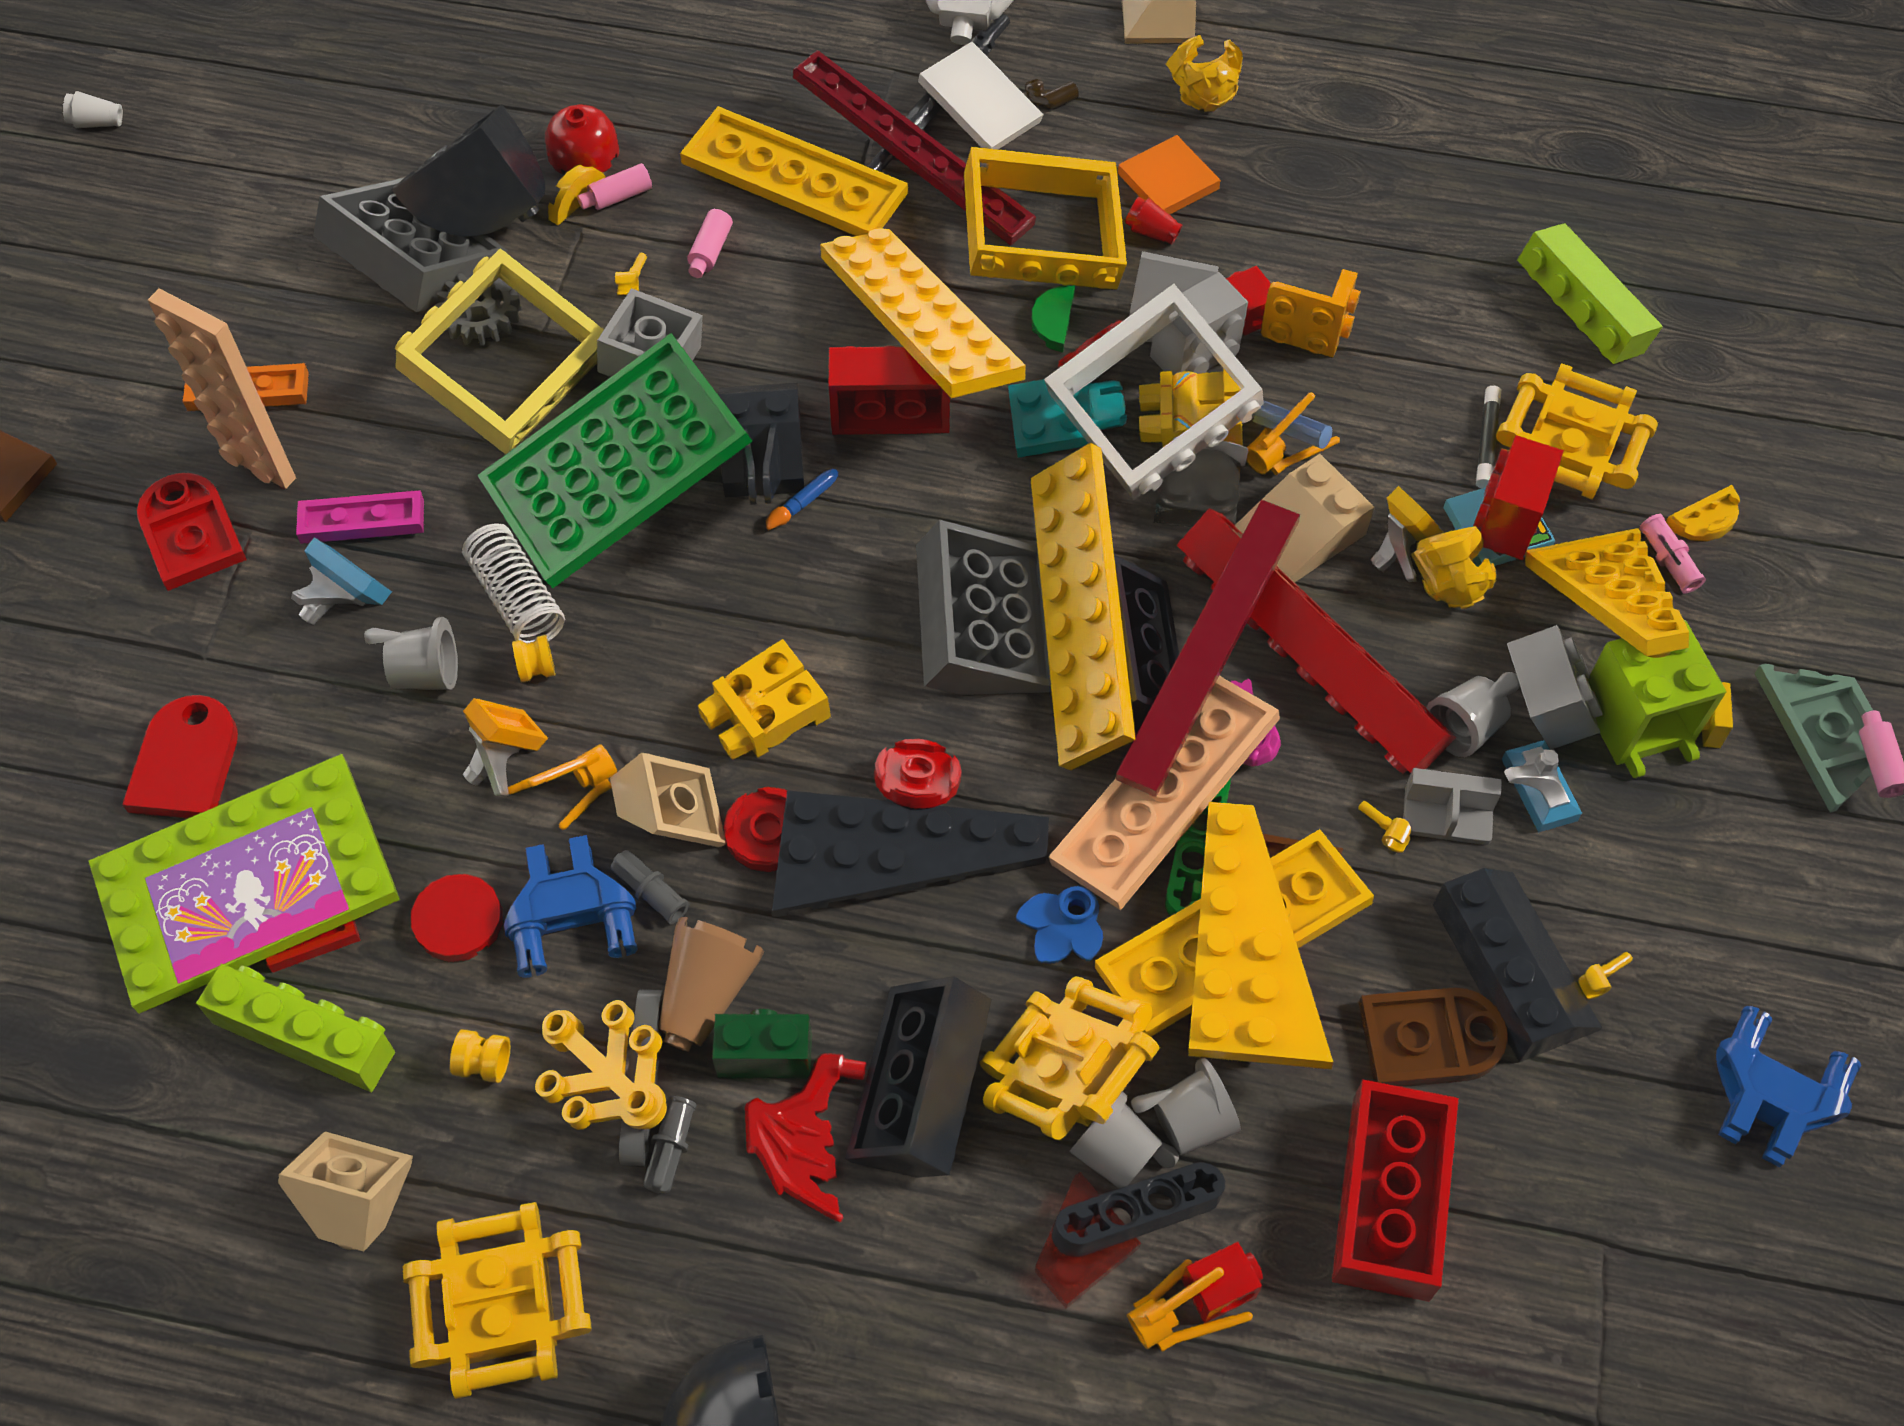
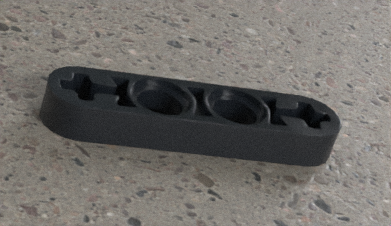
M1199 1162L1067 1206L1057 1215L1052 1232L1053 1243L1063 1254L1080 1257L1210 1212L1219 1204L1225 1190L1226 1181L1218 1168L1209 1163ZM1194 1182H1198L1201 1187L1192 1190ZM1209 1186L1211 1189L1207 1193L1202 1187ZM1154 1193L1164 1194L1172 1201L1173 1207L1169 1210H1159L1151 1205L1148 1196ZM1115 1207L1121 1208L1130 1215L1131 1222L1126 1225L1115 1224L1108 1219L1106 1210ZM1094 1217L1095 1224L1091 1225L1092 1219ZM1068 1225H1072L1076 1231L1085 1229L1083 1237H1079L1076 1232L1067 1233Z

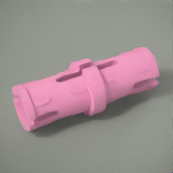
M1662 514L1653 515L1640 525L1639 529L1645 534L1657 553L1656 561L1660 566H1666L1680 586L1682 593H1690L1705 583L1706 578L1700 573L1688 554V545L1685 541L1678 540ZM1665 542L1668 543L1672 551L1675 553V555L1681 562L1680 565L1676 563L1672 555L1665 547Z

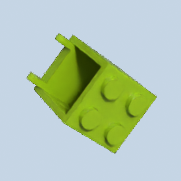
M1686 620L1684 622L1689 630V648L1671 651L1665 657L1653 658L1645 656L1622 638L1606 643L1590 673V679H1587L1591 690L1595 692L1603 712L1602 716L1596 717L1600 734L1616 764L1625 763L1633 778L1645 775V766L1641 758L1679 747L1686 761L1698 760L1700 753L1695 740L1727 692Z

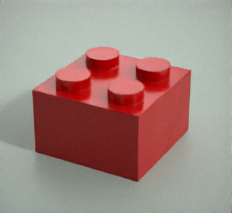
M1515 435L1510 450L1501 448L1494 470L1486 486L1483 502L1479 507L1473 527L1476 526L1480 529L1484 548L1523 560L1544 513L1564 450Z

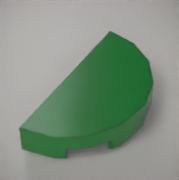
M1059 286L1047 290L1037 298L1032 308V331L1046 342V347L1062 353L1066 341L1075 286Z

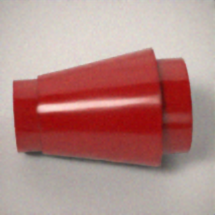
M1138 197L1125 219V224L1131 227L1132 232L1167 242L1171 245L1175 242L1183 226L1150 198L1145 200Z

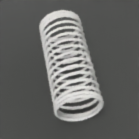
M494 523L485 525L469 535L463 544L462 554L476 574L477 579L480 580L481 586L484 587L498 613L501 614L515 640H522L520 637H531L546 631L559 617L556 626L546 634L548 641L554 638L564 625V613L556 605L555 599L551 597V593L547 591L546 586L543 585L542 579L539 578L529 559L526 558L525 553L522 551L521 546L518 545L517 540L514 539L509 528L504 524ZM488 532L487 534L481 536L476 542H474V544L468 552V548L471 545V543L480 535ZM496 533L507 534V536L497 537L486 542L477 550L474 557L471 558L473 549L483 539ZM506 539L504 544L493 547L481 558H477L479 553L495 541ZM511 553L508 558L494 566L488 567L493 561L499 559L504 554ZM515 560L510 566L497 573H492L506 562ZM518 567V569L510 575L500 580H496L498 577H500L503 573L509 571L511 568ZM490 570L488 574H484V572ZM523 573L521 577L512 583L501 586L513 576ZM489 577H494L492 581L488 580ZM527 580L519 588L511 592L505 593L507 590H509L512 586L516 585L517 583ZM499 583L497 587H492L493 584ZM527 587H531L528 591H526V592H525L524 594H522L521 596L509 600V599H510L511 597H513L517 592H519V591H521V590H523V589H525V588H527ZM498 590H503L501 594H496ZM535 593V595L526 602L514 606L521 599ZM507 596L505 601L501 600L502 597ZM544 599L548 600L547 603L541 604ZM539 600V602L532 606L530 609L519 613L525 606ZM507 603H511L509 607H505ZM517 609L514 614H509L511 610ZM553 613H556L555 618L544 628L534 633L520 634L522 630L532 629L541 625ZM542 614H547L546 617L541 619L539 622L524 627L527 623L537 618L538 616ZM521 616L518 621H514L515 617ZM522 640V641L525 642V643H529V642H534L535 640H531V641H524V640Z

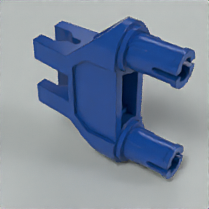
M587 835L569 839L574 870L551 874L548 855L546 856L543 844L526 848L530 880L512 904L504 923L505 935L514 942L518 965L517 973L520 977H532L531 959L537 976L547 971L541 937L548 933L604 922L608 955L610 957H622L620 940H623L627 956L634 954L638 949L631 916L636 910L635 899L619 883L595 868Z
M1746 1006L1741 1011V1017L1732 1037L1721 1041L1716 1051L1719 1075L1731 1104L1718 1135L1737 1144L1741 1136H1745L1749 1132L1755 1118L1773 1126L1774 1129L1762 1159L1780 1168L1786 1158L1790 1159L1794 1155L1802 1134L1833 1124L1850 1114L1852 1103L1848 1093L1857 1072L1861 1068V1063L1852 1057L1847 1065L1845 1062L1849 1054L1834 1051L1829 1057V1063L1822 1080L1818 1083L1760 1053L1758 1049L1768 1027L1772 1023V1017L1768 1013L1763 1012L1760 1019L1755 1021L1759 1008Z

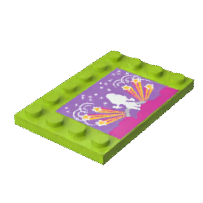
M343 754L89 860L130 1002L139 1014L208 984L221 963L236 970L241 965L250 966L400 900Z

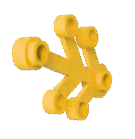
M615 1000L610 1002L602 1012V1020L609 1027L607 1057L583 1037L584 1026L571 1012L556 1010L549 1013L542 1024L544 1039L559 1052L570 1050L592 1072L562 1077L557 1071H546L536 1081L535 1090L537 1094L548 1103L559 1102L568 1096L613 1090L620 1097L619 1099L595 1104L589 1103L582 1096L570 1098L562 1109V1117L568 1124L580 1130L587 1128L591 1123L623 1119L631 1128L650 1129L657 1126L663 1120L667 1110L666 1097L663 1090L654 1084L657 1053L662 1046V1038L651 1026L641 1025L637 1027L629 1038L630 1047L638 1054L635 1081L633 1083L625 1076L629 1028L634 1022V1012L623 1001ZM623 1012L622 1016L618 1020L614 1021L615 1016L618 1013ZM651 1036L649 1042L646 1045L641 1046L643 1040ZM556 1082L555 1087L551 1091L547 1092L549 1086L552 1083ZM645 1100L644 1104L638 1108V1106ZM584 1107L581 1115L577 1118H574L575 1113L580 1108Z

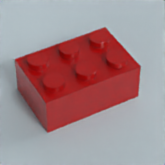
M829 347V399L832 435L950 433V396L904 347Z

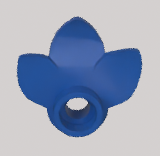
M1070 887L1059 895L1049 893L1035 895L1022 905L1016 915V920L1019 923L1038 930L1035 935L1034 950L1036 958L1040 963L1050 964L1065 959L1072 951L1080 958L1091 961L1102 947L1103 932L1096 921L1099 914V903L1095 895L1084 887ZM1077 905L1082 907L1085 912L1081 915H1073L1068 909L1071 906Z

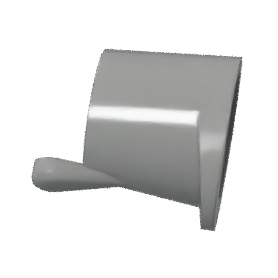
M437 617L432 627L404 632L371 628L365 631L364 638L366 643L376 644L384 642L383 665L387 682L391 688L452 690L455 687L458 672L457 650L451 625L446 618Z
M1513 672L1503 673L1496 682L1486 677L1476 676L1456 688L1439 695L1428 703L1426 708L1457 737L1445 749L1446 751L1458 757L1465 758L1470 756L1509 720L1511 707L1506 696L1515 693L1519 689L1520 683L1517 674Z
M1204 1057L1197 1060L1195 1073L1169 1089L1136 1096L1131 1100V1106L1136 1113L1154 1107L1163 1131L1179 1155L1241 1132L1237 1113L1225 1086L1211 1063Z
M1123 1091L1111 1106L1113 1113L1106 1123L1099 1124L1093 1122L1069 1151L1119 1189L1126 1187L1152 1156L1161 1166L1166 1168L1174 1167L1179 1160L1178 1151L1174 1147L1161 1142L1125 1104L1127 1095Z

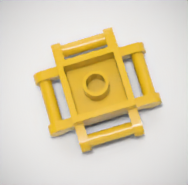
M1563 363L1559 367L1552 386L1545 384L1536 374L1526 373L1522 375L1517 385L1519 393L1506 422L1501 423L1496 433L1497 441L1504 446L1511 447L1515 435L1564 450L1554 481L1582 491L1581 496L1593 500L1601 481L1622 489L1632 488L1638 478L1637 466L1648 439L1654 436L1658 426L1657 420L1650 415L1640 414L1634 416L1628 413L1637 390L1627 386L1623 390L1571 371L1573 367ZM1565 386L1615 403L1617 408L1609 407L1563 389ZM1535 400L1544 405L1532 434L1523 432L1521 426L1532 401ZM1620 432H1623L1632 437L1621 464L1616 466L1608 463Z
M1076 976L1068 982L1065 989V997L1060 1004L1051 1001L1040 992H1033L1026 1001L1027 1009L994 1052L988 1051L980 1061L981 1067L989 1075L1000 1080V1082H994L987 1087L983 1097L984 1106L998 1114L1007 1112L1041 1127L1043 1134L1055 1140L1064 1138L1076 1122L1085 1126H1089L1092 1121L1105 1124L1113 1113L1111 1108L1113 1103L1144 1061H1151L1159 1050L1157 1042L1149 1035L1143 1033L1152 1018V1006L1150 1003L1138 998L1124 999L1095 988L1090 980ZM1087 1005L1119 1016L1123 1020L1117 1027L1086 1015L1082 1011ZM1017 1052L1019 1054L1018 1059L1014 1064L1010 1063V1060Z
M536 1202L522 1204L520 1210L457 1223H455L453 1218L438 1221L437 1236L441 1259L412 1261L402 1266L404 1283L409 1284L414 1339V1347L409 1350L411 1367L425 1368L451 1362L450 1381L455 1399L471 1396L472 1390L540 1376L541 1381L557 1378L555 1354L557 1340L581 1336L592 1330L590 1314L584 1313L577 1256V1251L581 1249L580 1232L567 1230L555 1233L551 1237L542 1238L540 1216ZM524 1230L525 1242L459 1255L458 1242ZM554 1256L558 1257L564 1317L559 1320H554L547 1258ZM442 1279L445 1324L448 1329L449 1342L434 1344L429 1282ZM537 1350V1356L470 1370L471 1363Z

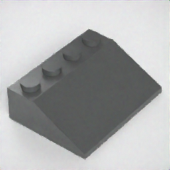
M404 178L319 196L313 236L325 244L332 252L337 253L352 264L356 270L367 275L379 284L382 289L394 295L406 307L415 312L425 311L440 303L437 294L441 291L448 292L445 283L447 281L454 282L455 284L458 283V274L460 273L464 274L466 278L471 277L474 268L482 258L486 256L491 258L500 248L506 253L508 251L486 234L479 236H457L438 231L424 224L406 209L391 190Z
M939 519L916 544L924 687L959 695L1052 692L1037 545Z

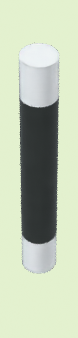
M1489 386L1485 390L1476 485L1479 488H1486L1491 473L1494 470L1496 433L1498 430L1501 389L1498 386Z

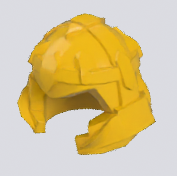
M1201 35L1187 39L1179 45L1167 61L1166 66L1169 68L1174 81L1180 86L1181 100L1184 104L1198 110L1204 109V112L1215 111L1231 101L1238 90V78L1241 73L1243 53L1231 40L1224 41L1226 51L1219 58L1205 63H1193L1192 60L1198 55L1197 48L1204 45Z
M1476 526L1449 531L1420 540L1417 543V550L1411 554L1424 579L1423 585L1426 593L1436 601H1444L1449 607H1460L1461 609L1473 607L1474 604L1484 599L1483 595L1485 592L1493 588L1495 584L1496 569L1494 563L1491 564L1489 559H1484L1477 567L1472 562L1483 548V538Z

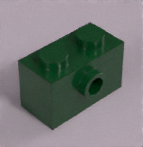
M756 1009L751 1011L750 1014H715L712 1059L717 1078H809L811 1073L812 1047L809 1014H778L771 1009Z

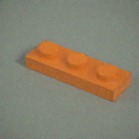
M305 363L247 367L264 407L306 404L309 372ZM185 383L183 403L187 411H200L194 403L196 398L191 388Z

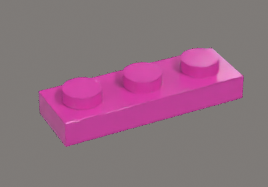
M421 490L298 501L296 535L300 544L310 543L314 537L321 542L424 533V499Z

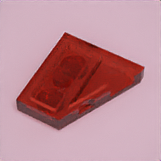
M1081 1172L1074 1176L1060 1211L1067 1206L1100 1195ZM1112 1208L1106 1210V1215L1111 1222L1125 1225ZM1094 1217L1092 1219L1091 1225L1095 1224ZM1068 1225L1067 1233L1076 1232L1079 1237H1083L1085 1229L1076 1231L1072 1225ZM1052 1227L1036 1263L1035 1272L1065 1309H1067L1140 1248L1141 1242L1137 1238H1133L1085 1256L1072 1257L1063 1254L1054 1245Z

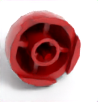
M579 104L559 110L551 118L545 131L548 160L559 173H561V169L568 172L577 165L594 167L603 173L612 166L611 160L615 155L617 157L619 155L617 133L613 123L605 113L594 106Z

